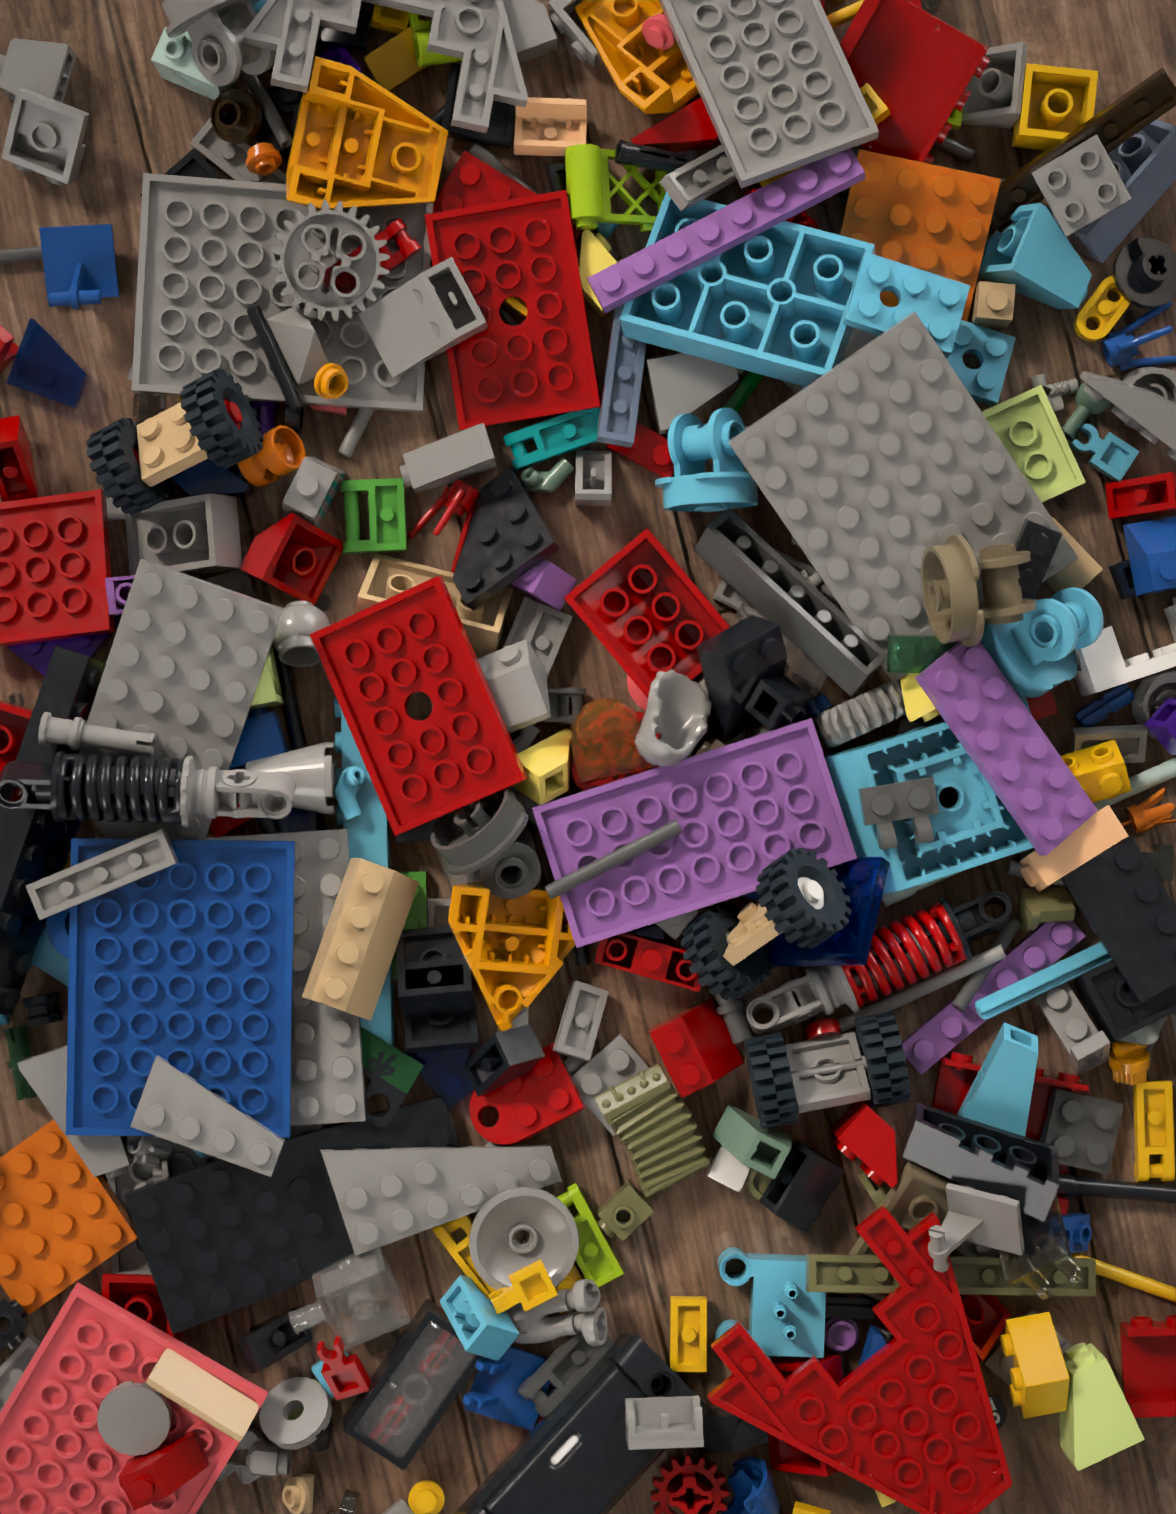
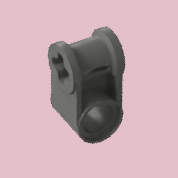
M586 688L548 689L551 717L537 723L586 725V719L582 717L583 695L586 694ZM569 698L571 699V715L569 714Z

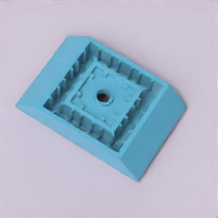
M1019 694V698L1030 712L1026 697ZM944 719L825 757L857 859L850 860L849 863L860 898L902 891L1034 848ZM933 777L939 814L928 816L933 830L934 841L920 844L915 843L912 818L892 821L897 839V847L885 850L879 849L875 824L864 825L858 789ZM946 787H953L958 794L956 804L950 808L943 807L939 802V794Z

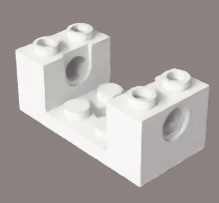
M1176 597L1172 598L1174 605L1164 609L1175 643L1152 650L1153 658H1149L1148 653H1144L1123 660L1112 626L1103 628L1100 637L1090 646L1075 649L1077 673L1074 678L1081 697L1176 666Z

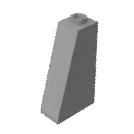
M67 1045L26 1058L17 1063L22 1075L94 1177L105 1174L106 1178L110 1179L128 1172L126 1166L133 1162L134 1155L127 1150V1136L66 1135Z

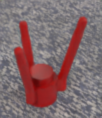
M455 479L450 488L446 486L440 498L407 534L408 538H414L443 505L446 511L433 531L435 536L440 535L453 513L463 517L464 513L467 512L451 568L452 573H454L476 507V500L480 493L469 484Z

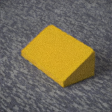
M411 26L363 59L366 68L376 83L389 92L427 68H420L417 65Z

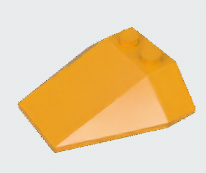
M583 0L574 7L575 13L594 47L598 50L620 93L645 114L675 113L699 93L677 41H675L671 48L660 50L648 44L642 33V25L647 18L656 14H664L659 0Z
M315 56L311 67L307 93L303 92L286 172V201L307 207L309 203H312L315 209L321 210L323 200H327L330 210L335 209L338 201H342L343 209L352 208L353 206L362 208L435 202L448 130L352 66Z

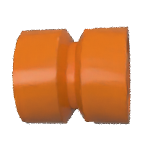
M279 425L264 433V441L261 442L263 449L259 453L238 463L242 475L250 484L263 488L300 467L302 460L306 457L305 447L299 435L288 426Z

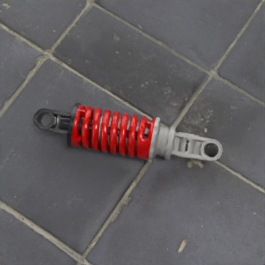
M990 891L952 909L947 901L941 897L937 899V902L929 906L928 912L919 909L914 913V917L906 915L901 919V923L893 921L889 924V929L882 926L877 929L876 934L869 932L870 936L852 943L851 946L848 945L839 950H831L829 948L825 950L827 963L823 964V966L820 965L818 968L811 966L806 969V976L791 980L776 990L752 1000L746 1011L749 1025L755 1033L763 1036L773 1034L790 1025L801 1023L821 1011H824L826 1015L834 1013V1008L844 1004L856 1013L863 1007V1001H877L878 994L876 989L880 988L884 996H888L892 993V988L889 984L891 982L895 989L901 990L905 987L902 979L904 976L909 984L917 982L915 971H918L923 979L929 977L928 965H930L933 972H941L943 966L938 957L939 954L946 967L954 966L963 961L972 960L970 943L1007 926L1012 911L1011 901L1003 892ZM990 904H998L1004 909L1005 913L999 918H991L985 913L984 909ZM793 996H796L801 1007L797 1006ZM763 1008L771 1010L774 1013L773 1019L767 1024L757 1023L754 1020V1015L758 1010Z

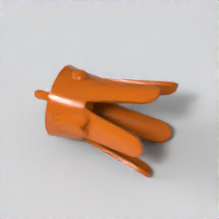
M1165 787L1138 805L1132 804L1130 807H1127L1126 812L1129 820L1121 825L1126 826L1131 823L1138 834L1151 830L1154 826L1176 823V819L1166 820L1172 817L1171 811L1175 809L1173 803H1166L1151 808L1163 799Z

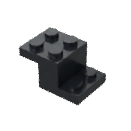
M442 926L403 930L397 945L398 997L404 1013L405 1049L407 1054L479 1048L476 980L451 927Z

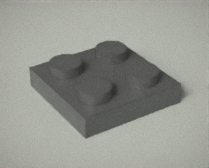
M1052 1087L1040 1142L1058 1147L1059 1164L1108 1174L1124 1104Z

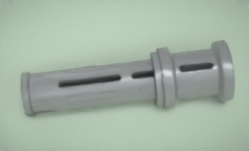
M44 712L39 726L38 743L44 746L48 742L70 746L71 750L76 751L82 749L83 746L152 757L155 748L139 745V743L155 745L156 734L86 724V720H83L82 717H75L74 720L52 717L50 712Z

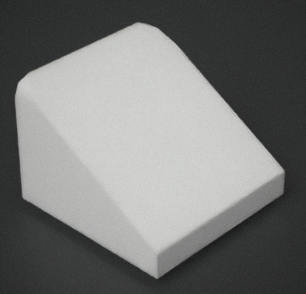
M720 1145L706 1173L713 1180L740 1193L751 1167L741 1163L725 1147Z

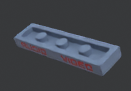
M623 304L613 309L596 442L631 448L635 438L647 343L624 337L619 320L625 305Z

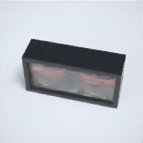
M426 1299L370 1378V1391L360 1393L343 1416L344 1432L404 1471L475 1371L477 1359H483L484 1357L466 1352L444 1309Z

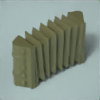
M658 1063L644 1071H639L637 1075L614 1087L610 1086V1089L594 1097L607 1124L611 1125L614 1133L618 1135L620 1141H623L634 1164L632 1168L637 1175L635 1178L647 1200L653 1198L655 1193L656 1195L662 1192L666 1193V1190L673 1187L672 1184L675 1183L677 1185L681 1183V1179L684 1178L686 1180L690 1177H695V1174L701 1172L702 1168L705 1170L710 1167V1162L704 1154L706 1149L700 1141L702 1135L691 1117L692 1113L679 1094H677L672 1084H669Z

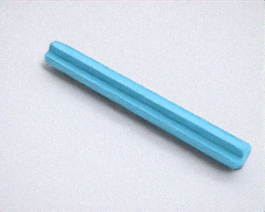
M1101 942L977 1000L975 1002L976 1012L982 1020H989L1112 959Z

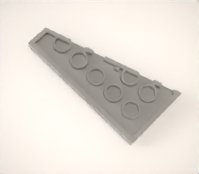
M548 1144L505 1145L503 1147L468 1146L459 1148L412 1147L371 1150H320L355 1256L480 1211L487 1201L503 1191L518 1187L540 1189L562 1181L551 1146Z

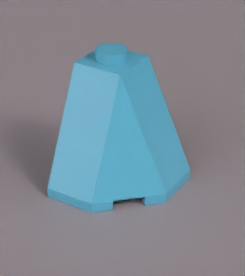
M1041 203L1019 206L1010 216L1014 222L1002 234L996 231L987 240L978 276L994 283L1016 284L1015 292L1056 309L1079 308L1080 303H1082L1087 295V286L1092 274L1046 206Z

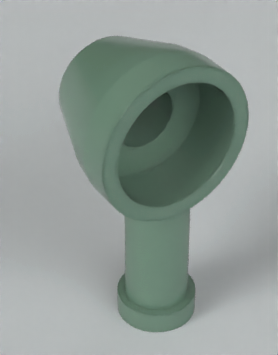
M1085 382L1079 386V390L1075 395L1077 409L1065 425L1061 426L1065 438L1073 441L1076 437V432L1089 415H1099L1106 411L1111 404L1105 397L1101 402H1098L1083 390L1087 384Z

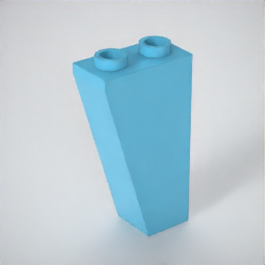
M1004 1022L957 1115L1025 1137L1039 1053L1038 1036Z

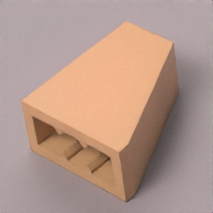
M1107 805L1093 814L1048 855L1039 856L1035 850L1019 862L1023 867L1021 868V874L1029 886H1035L1037 891L1040 892L1102 852L1118 844L1129 835L1110 806Z

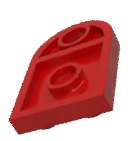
M554 1043L542 1048L545 1057L528 1073L484 1096L477 1097L474 1090L469 1105L470 1118L474 1128L484 1139L499 1145H515L587 1109L561 1054L552 1051ZM493 1106L498 1110L499 1120L494 1126L486 1127L482 1122V1113L486 1108Z

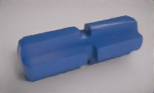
M1126 683L1118 685L1103 694L1101 701L1096 699L1075 713L1078 724L1081 727H1093L1106 719L1108 712L1113 714L1135 699L1131 688Z

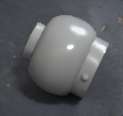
M294 601L286 605L273 639V645L278 651L281 662L295 667L312 666L321 662L310 634L330 625L326 613L307 601Z

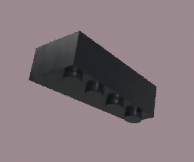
M917 1102L903 1138L902 1157L975 1190L995 1195H1004L1011 1199L1019 1200L1021 1212L1045 1222L1060 1186L1058 1147Z

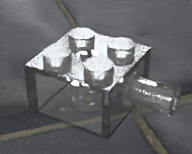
M381 1247L356 1256L352 1254L312 1274L317 1301L295 1311L288 1312L291 1325L296 1334L323 1322L330 1324L335 1336H341L345 1344L344 1351L411 1323L405 1296Z

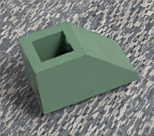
M729 1103L712 1134V1137L741 1163L774 1180L791 1149L793 1138L792 1135L776 1127L762 1129L758 1118Z

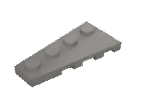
M159 1055L154 1060L130 1126L269 1177L273 1175L285 1139L246 1113H242L230 1105L227 1100L218 1094L212 1093L197 1083V1080L185 1072L182 1073Z

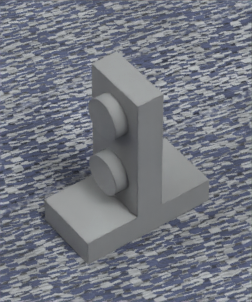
M1067 982L1033 998L1068 1054L1070 1066L1076 1075L1081 1076L1109 1060L1110 1041L1103 1030L1098 1032Z

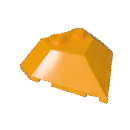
M481 882L453 885L448 923L500 1032L509 1030L513 1026L511 1024L524 1007L528 1008L564 964L562 962L563 959L575 946L560 895L551 900L545 888H533L524 896L514 899H503L492 895L490 889L484 887Z

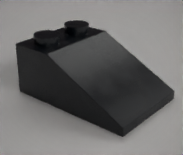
M750 615L696 646L709 699L712 703V711L719 739L724 743L760 722L745 709L760 680L781 677L785 674L787 654L780 624L754 615Z

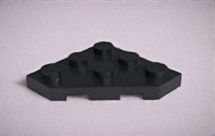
M511 466L481 488L452 578L465 604L472 611L560 549L559 544L524 484Z

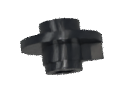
M1138 236L1119 251L1114 261L1113 278L1117 290L1128 302L1137 307L1153 309L1165 305L1176 296V253L1170 246L1158 239L1139 238Z

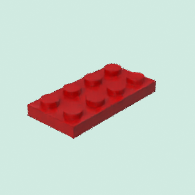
M464 150L433 203V213L538 194ZM573 224L575 242L577 244L582 236V232L585 230H577L576 225Z

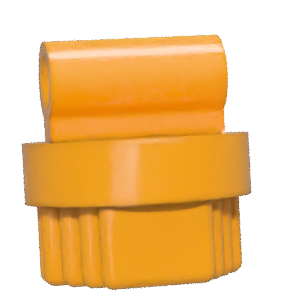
M1116 1041L1112 1044V1050L1109 1052V1067L1112 1069L1113 1081H1116V1083L1120 1082L1121 1084L1125 1083L1126 1085H1135L1147 1080V1070L1150 1068V1053L1144 1050L1147 1045L1140 1046L1123 1041Z

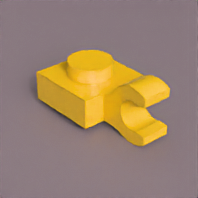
M540 1259L508 1275L512 1286L500 1288L488 1296L496 1313L499 1314L520 1302L526 1312L558 1294Z

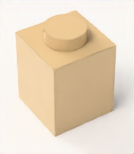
M980 281L975 287L970 323L986 328L1006 329L1013 320L1016 284Z

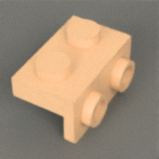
M528 97L525 107L515 105L514 155L565 156V148L577 144H586L587 100Z

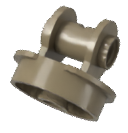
M959 534L949 536L945 544L927 547L923 553L921 563V586L926 614L936 638L944 644L961 641L967 647L977 646L984 633L986 618L988 624L1014 623L1024 619L1023 613L1035 610L1036 600L1022 599L1021 585L1018 582V579H1020L1018 564L1031 561L1029 551H1016L1015 544H1001L980 548V556H974L967 540ZM979 570H981L985 602L980 605L978 603L975 581L979 579Z

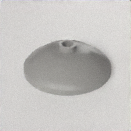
M532 1187L512 1188L492 1197L477 1213L469 1236V1249L474 1267L481 1278L495 1290L512 1286L508 1275L540 1259L554 1287L557 1286L573 1267L579 1246L577 1226L566 1205L551 1193ZM520 1230L528 1232V1237L523 1241L515 1238L516 1233Z

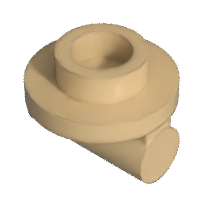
M305 1473L287 1480L282 1492V1499L291 1513L310 1514L313 1512L315 1475Z

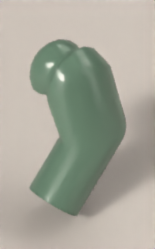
M561 457L550 471H535L534 468L525 469L521 474V482L529 492L552 493L573 472L574 467Z

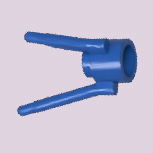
M1171 301L1163 306L1152 309L1124 328L1108 334V339L1102 341V348L1107 363L1111 368L1118 366L1120 371H1124L1133 367L1176 363V356L1133 359L1134 356L1138 355L1137 346L1171 333L1173 331L1172 326L1152 331L1137 338H1134L1133 335L1126 336L1171 307Z

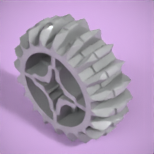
M900 681L885 683L818 714L814 720L818 728L816 730L826 747L838 746L905 715L906 711Z

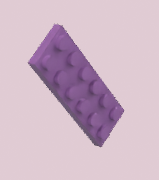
M961 641L957 642L915 677L918 684L1039 856L1048 855L1098 811L981 642L977 646L972 647L965 646Z

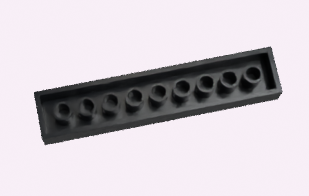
M55 646L15 761L53 763L58 751L79 754L80 749L77 751L71 750L70 746L48 742L45 746L39 745L40 721L44 712H50L52 717L74 720L75 717H82L83 720H86L87 724L106 663ZM10 783L13 786L19 787L15 783ZM0 805V1014L13 1015L20 999V992L27 972L32 965V958L39 938L43 933L46 918L39 920L26 885L64 869L71 849V838L75 837L80 827V820L77 818L76 820L55 822L51 809H9Z

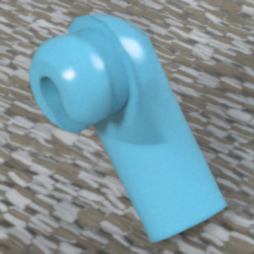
M359 766L345 768L334 787V795L346 821L362 814L355 796L365 781L366 776L364 770Z

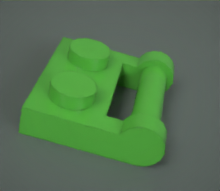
M403 478L340 481V493H344L346 541L342 542L343 553L360 554L407 551L405 484ZM368 492L370 540H360L358 493Z

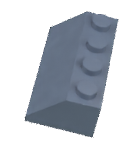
M1156 119L1108 153L1133 200L1069 236L1067 239L1075 251L1103 263L1176 180L1175 125ZM1047 204V205H1046V208L1048 209V211L1050 212V214L1052 215V217L1054 218V220L1056 221V223L1059 225V223H1058L1056 217L1054 216V214H1053V212H1052L1050 206Z

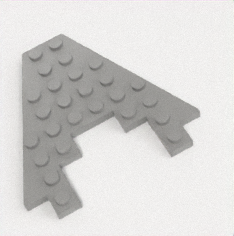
M267 0L244 31L243 44L276 51L270 85L307 93L319 26L355 34L361 1L432 17L427 51L462 59L451 126L486 133L493 100L525 107L528 99L503 0Z

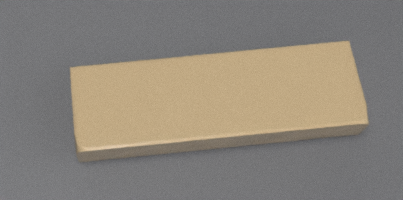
M169 1348L165 1349L145 1382L148 1386L237 1442H241L259 1409V1405Z

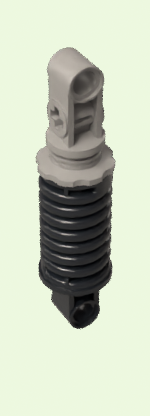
M58 751L53 763L11 761L3 767L0 773L1 806L9 809H51L55 822L76 820V818L80 821H87L92 818L95 822H100L106 818L109 822H117L120 819L124 823H129L133 820L138 823H145L149 820L152 824H158L163 820L166 824L189 827L194 815L198 814L206 815L208 819H217V816L281 819L290 813L296 789L294 779L285 772H262L245 769L220 770L219 767L210 766L208 770L196 769L193 756L180 759L173 758V761L171 758L165 757L161 760L160 768H158L155 757L146 758L143 766L142 758L134 756L129 766L128 758L123 755L117 757L115 763L111 755H105L100 761L97 754H92L86 762V757L83 754ZM10 783H15L19 787L13 786ZM272 793H278L283 797L273 796Z

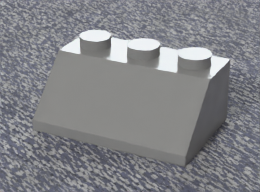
M527 639L477 658L509 733L551 717L545 666Z

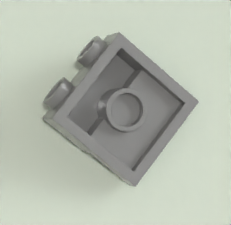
M26 88L17 89L1 158L12 162V166L17 170L29 173L35 171L46 176L45 179L56 185L64 186L77 180L86 145L82 144L89 113Z

